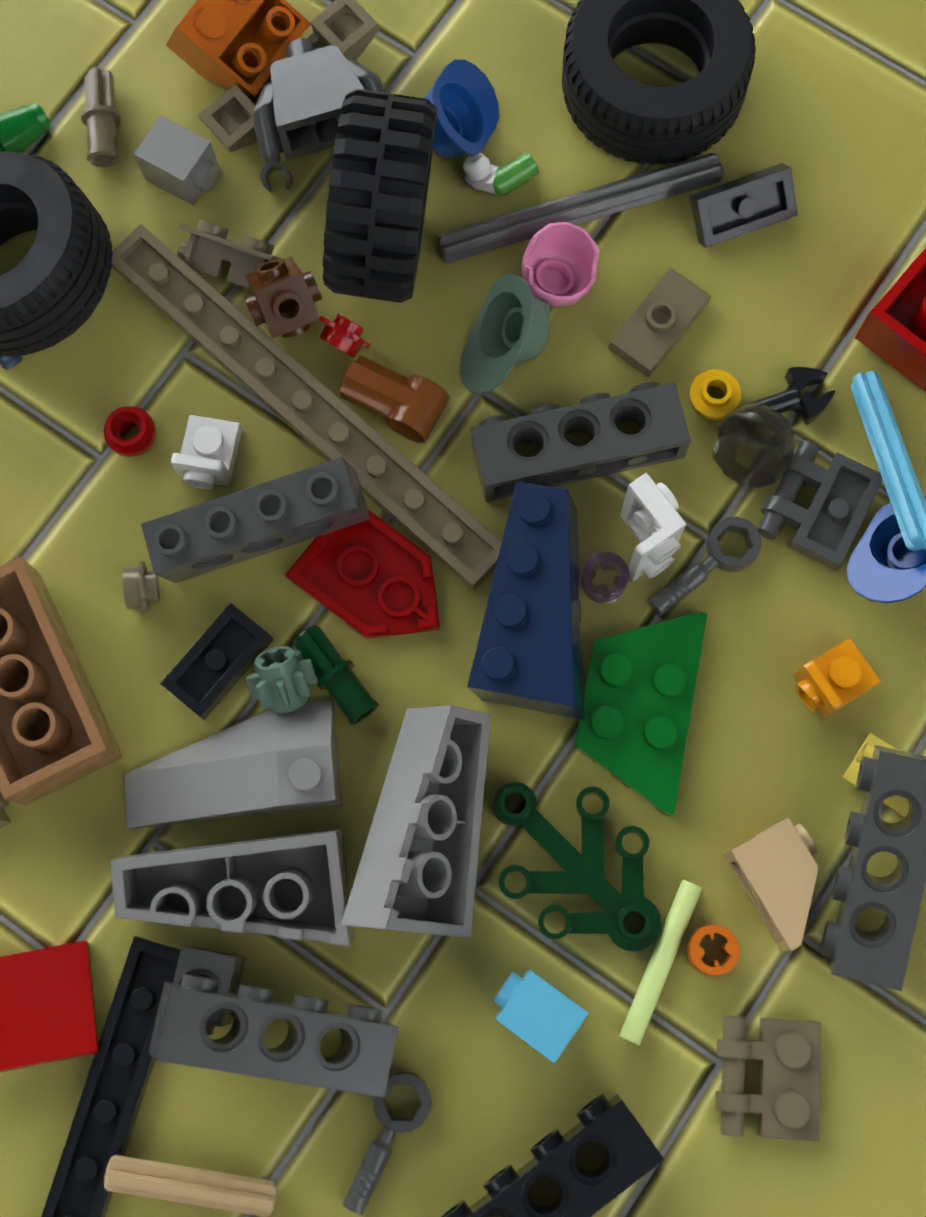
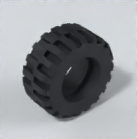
M356 89L345 96L333 151L323 244L324 285L336 294L402 303L413 296L437 117V107L428 99L364 89Z

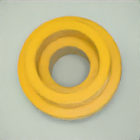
M710 369L700 373L694 379L689 391V400L693 409L700 416L710 420H721L732 415L737 409L741 400V388L736 378L724 370ZM713 386L721 388L725 396L721 399H714L709 396L707 389Z

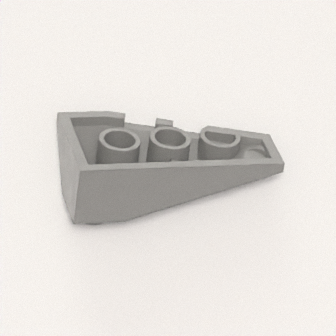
M333 700L306 702L299 709L288 713H276L269 709L124 774L126 828L136 829L341 807L342 795Z

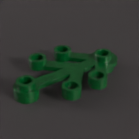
M519 782L503 785L495 794L493 801L494 813L497 819L508 827H522L565 871H528L523 866L511 865L506 867L500 874L499 887L501 892L510 899H520L527 894H589L605 910L603 912L569 913L564 907L559 905L546 907L538 917V927L540 932L549 939H560L567 934H608L616 946L627 951H640L651 946L659 936L661 917L656 906L644 897L643 856L649 848L647 833L640 827L628 826L623 828L615 838V849L622 857L620 894L604 878L603 817L610 805L605 791L598 787H588L582 790L576 799V810L581 817V855L536 810V796L527 785ZM519 794L525 799L526 807L521 813L513 814L507 811L504 802L509 795ZM594 794L600 797L603 804L602 810L597 814L587 813L582 806V800L585 796ZM634 833L640 837L642 847L638 853L631 854L624 850L622 846L624 835ZM511 872H520L526 879V886L519 893H512L505 887V878ZM556 911L564 916L565 927L561 932L551 933L545 928L544 918L549 912ZM629 912H637L643 918V928L637 934H631L624 928L623 919Z

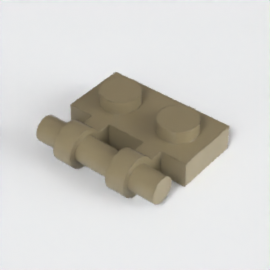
M723 1016V1038H717V1056L722 1057V1091H716L715 1110L721 1111L720 1134L743 1136L744 1113H758V1135L762 1138L820 1142L821 1022L760 1018V1041L746 1040V1017ZM745 1059H759V1093L744 1092Z

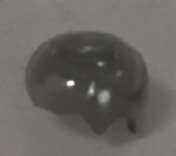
M744 404L727 414L726 419L718 427V439L712 449L714 460L726 476L740 485L760 489L775 483L789 465L795 450V433L792 431V425L788 420L770 407Z

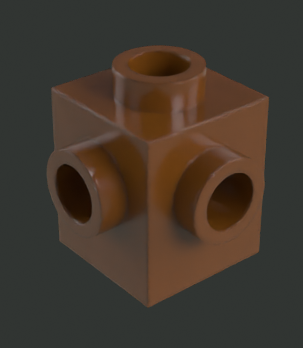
M292 256L286 259L268 261L260 265L254 272L245 275L253 293L244 297L255 325L259 326L265 323L272 338L281 335L284 338L300 335L310 328V323L320 320L314 305L315 302L322 300L317 283L311 271L302 274Z

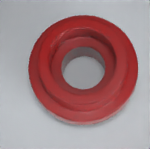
M127 406L116 409L109 415L104 425L106 443L116 454L124 457H135L143 454L152 446L156 437V426L153 419L145 410L139 407ZM128 428H139V433L135 438L131 440L123 439L124 432Z

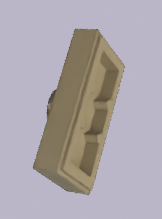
M670 268L610 340L608 349L649 377L706 308L711 296Z

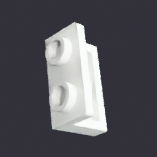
M647 473L628 485L620 514L621 519L640 542L634 549L626 572L632 581H635L643 574L652 579L675 561L672 555L681 547L679 540L686 526L685 521L676 511L679 509V505L673 493L661 482L656 485Z

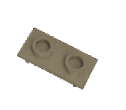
M201 219L197 228L184 224L179 226V229L191 233L189 242L182 241L179 246L177 256L192 269L217 278L221 277L225 260L231 262L226 281L250 289L245 275L254 272L260 265L268 261L283 259L272 255L275 245L249 236H245L243 244L226 239L229 229Z

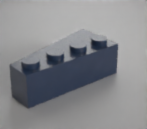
M516 482L467 687L482 701L584 720V701L582 699L581 684L583 666L582 653L580 651L581 602L579 600L578 575H580L578 510L568 489Z

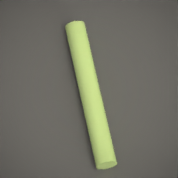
M686 880L681 881L619 1034L620 1037L637 1045L641 1044L703 889L700 886Z

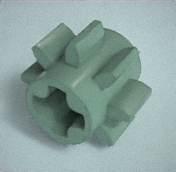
M287 646L273 647L259 654L253 664L256 673L246 677L253 700L259 699L263 709L270 707L276 713H288L302 707L311 695L308 686L317 682L311 659L304 660L301 651L294 652L292 648Z

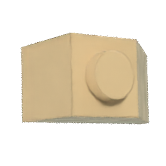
M789 817L777 822L723 854L780 951H793L802 945L819 869L812 856L817 853V848L811 836L801 824L794 826Z

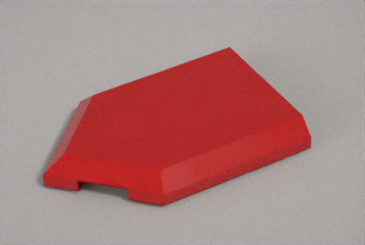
M369 509L367 510L370 520L315 537L285 574L287 579L366 639L440 630L431 556Z

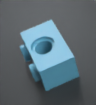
M527 969L522 978L512 972L493 999V1002L501 1007L496 1014V1020L554 1064L589 1014L530 969Z

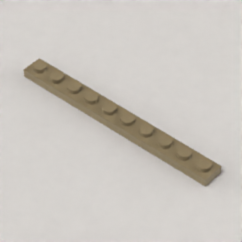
M140 224L112 251V269L327 461L343 457L356 470L362 492L474 591L494 570L502 543L494 534L148 229Z

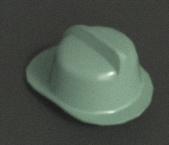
M507 274L499 278L489 289L481 313L466 341L461 355L460 374L462 383L469 392L482 395L493 391L504 382L513 367L536 358L543 351L548 340L550 306L548 303L532 296L528 283L521 276Z

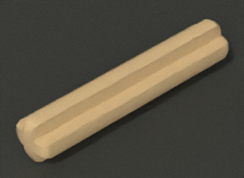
M120 1155L111 1156L104 1177V1188L110 1192L263 1217L271 1215L277 1192L276 1183L271 1180Z

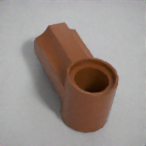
M361 355L350 364L339 391L341 398L385 419L386 423L394 431L417 443H425L450 399L449 394L441 386L425 377L411 375L410 378H407Z

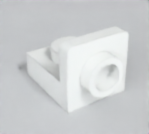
M189 414L181 453H173L170 462L178 476L183 479V483L204 490L213 489L214 484L230 487L243 430L240 423Z

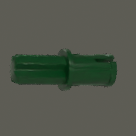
M312 625L298 634L294 640V646L298 651H301L305 660L311 659L314 672L319 678L317 686L320 690H328L348 717L351 725L364 720L378 708L379 704L371 697L352 671L354 667L351 660L345 661L319 626Z

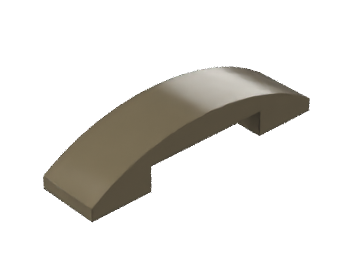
M336 0L310 22L314 33L307 39L313 42L315 49L330 45L338 46L347 60L356 61L379 31V25L356 0ZM271 76L263 86L271 82ZM234 84L198 114L200 120L230 153L257 142L253 111L263 86L252 99L246 96Z

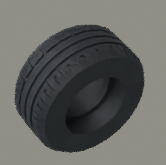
M580 0L577 3V7L574 8L572 17L567 25L562 67L564 101L567 104L569 114L572 115L573 122L577 124V128L582 133H585V137L589 141H593L594 145L603 148V151L639 164L663 165L668 164V162L677 163L680 160L685 161L690 159L691 156L702 154V151H707L713 144L718 143L738 118L755 63V35L753 34L750 18L744 11L742 3L738 0ZM658 43L671 46L683 52L693 61L700 73L694 78L678 85L666 87L650 86L627 76L613 59L630 47L640 44Z
M0 152V246L14 236L24 232L37 230V234L32 247L21 262L0 276V357L32 354L52 347L72 335L90 318L99 304L112 269L113 252L110 233L100 213L72 178L57 164L38 155L20 152Z

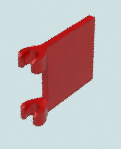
M87 940L0 957V1073L99 1053L90 948Z

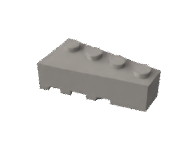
M452 705L408 708L406 710L341 925L471 938L491 715Z
M341 828L127 855L110 860L116 918L188 927L192 925L236 933L249 932L293 940L306 939L342 946H350L354 939L353 926L341 925L349 899Z

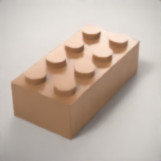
M19 557L0 566V791L5 800L25 806L123 758L41 574L23 558Z

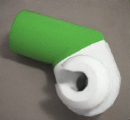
M527 152L504 167L490 164L489 158L481 153L470 155L463 164V169L466 173L465 180L473 190L500 196L508 194L539 174L535 160Z

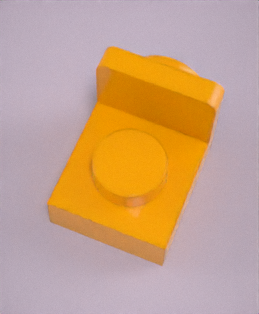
M850 637L815 660L809 661L793 674L798 682L795 685V689L799 698L810 711L815 712L818 710L823 719L881 682Z

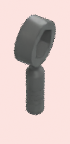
M728 517L719 521L708 536L706 543L708 557L701 563L692 564L671 583L650 598L648 603L653 611L660 617L663 616L684 597L705 582L709 572L716 567L728 572H739L748 568L758 556L762 545L760 533L755 525L747 519L740 517ZM725 531L744 534L749 551L742 559L723 555L718 539Z
M409 1072L394 1073L388 1078L385 1098L375 1096V1113L384 1127L379 1137L371 1142L342 1203L344 1207L360 1215L363 1214L392 1153L391 1143L396 1133L415 1130L423 1124L429 1115L432 1104L431 1092L426 1082L416 1074ZM394 1084L414 1085L422 1105L413 1119L392 1117L385 1098Z

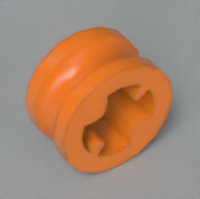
M705 925L697 928L690 935L686 944V954L690 964L697 971L705 975L720 976L728 973L736 966L740 956V946L736 936L729 929L721 925ZM714 934L724 940L720 949L726 954V958L720 965L717 960H712L710 967L701 960L705 951L699 946V943L705 935L707 940H714Z

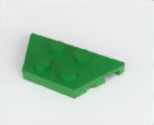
M705 612L692 613L594 640L583 696L584 720L579 719L574 748L594 763H598L608 770L615 779L628 789L632 788L657 807L656 810L671 817L675 813L707 619V613Z

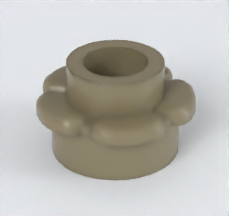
M139 561L138 567L123 568V590L126 608H142L143 613H148L150 602H159L160 600L158 576L154 574V571H147L143 561Z

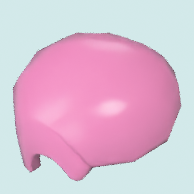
M569 222L549 223L533 235L522 257V278L528 283L532 296L548 303L550 306L575 305L590 292V287L596 281L597 262L600 255L599 248L585 229Z

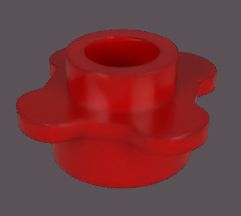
M337 314L333 322L320 316L319 321L326 324L319 336L321 340L353 358L361 345L369 349L371 344L360 338L364 330L363 327L340 314Z

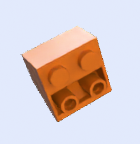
M197 0L176 26L166 46L204 79L228 89L236 84L246 96L253 99L271 76L270 66L274 61L284 59L287 56L286 48L288 44L295 39L301 38L311 23L286 0Z

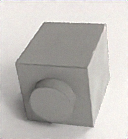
M161 115L134 153V157L145 180L193 206L203 192H208L213 187L220 168L210 141Z

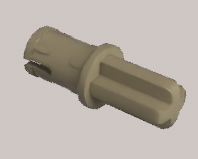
M95 67L91 68L89 74L84 78L86 108L81 113V120L87 127V161H90V164L93 166L111 167L119 162L116 127L121 122V115L115 109L114 77L109 70H101Z

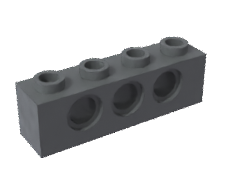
M647 382L635 386L630 390V393L612 397L608 393H597L583 398L580 404L560 408L557 404H547L533 409L530 415L513 419L506 415L492 416L481 421L479 426L471 428L472 448L485 502L513 496L516 482L555 487L685 458L691 442L675 383L660 386L658 382ZM621 420H631L639 425L641 431L633 435L624 434L618 430L615 424ZM571 431H582L591 438V442L583 446H575L566 440L565 435ZM522 442H533L540 447L541 452L533 457H523L516 453L514 448Z
M343 457L142 523L141 526L154 574L171 582L178 583L370 520L356 470Z
M875 745L872 758L863 756L860 763L856 789L865 791L860 813L851 811L848 818L844 844L853 846L848 868L839 866L833 888V900L841 901L837 921L826 922L821 944V954L829 956L828 962L832 975L902 991L926 882V756ZM897 795L908 799L909 811L903 820L896 823H888L880 819L879 808L886 798ZM885 851L897 856V866L890 875L876 877L867 872V863L874 854ZM869 907L881 909L885 912L884 923L874 931L859 929L855 925V918L861 910Z
M183 974L181 984L164 983L149 1048V1054L155 1060L385 1098L398 1026L381 1020L383 1010L349 1004L348 1014L327 1011L328 1000L295 994L293 1004L272 1001L273 990L244 984L239 985L238 994L215 991L217 980ZM218 1009H229L233 1017L230 1031L222 1038L210 1039L206 1033V1023L209 1016ZM284 1018L288 1026V1034L285 1041L276 1048H266L263 1035L267 1025L275 1019ZM338 1028L342 1036L340 1049L333 1056L323 1058L320 1053V1041L327 1031Z

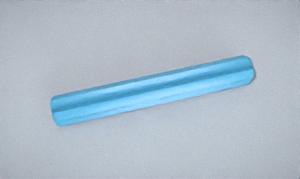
M873 370L867 373L860 372L853 377L851 390L905 545L914 552L921 549L926 550V501L881 377Z

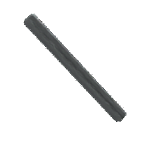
M709 153L448 231L438 236L439 250L443 260L451 263L531 239L534 234L549 223L569 222L577 225L714 184L721 180L723 174L722 164L717 154Z

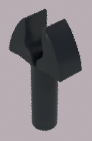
M807 367L789 368L785 375V379L789 384L787 389L739 406L737 409L739 422L747 426L793 410L802 414L805 425L812 423L826 409L835 394V390L814 398L806 394H800L803 388L822 383L828 373Z

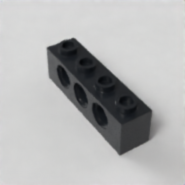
M601 1094L578 1111L576 1116L581 1122L563 1136L558 1129L547 1134L530 1149L534 1156L531 1161L515 1171L511 1164L506 1166L483 1185L488 1192L484 1197L470 1207L465 1200H462L441 1217H488L493 1214H503L507 1217H591L665 1159L619 1095H615L608 1101L605 1095ZM595 1141L601 1143L606 1148L607 1156L605 1163L596 1171H584L575 1163L576 1151L585 1142ZM542 1177L555 1180L561 1187L558 1200L548 1207L534 1204L528 1196L531 1184Z

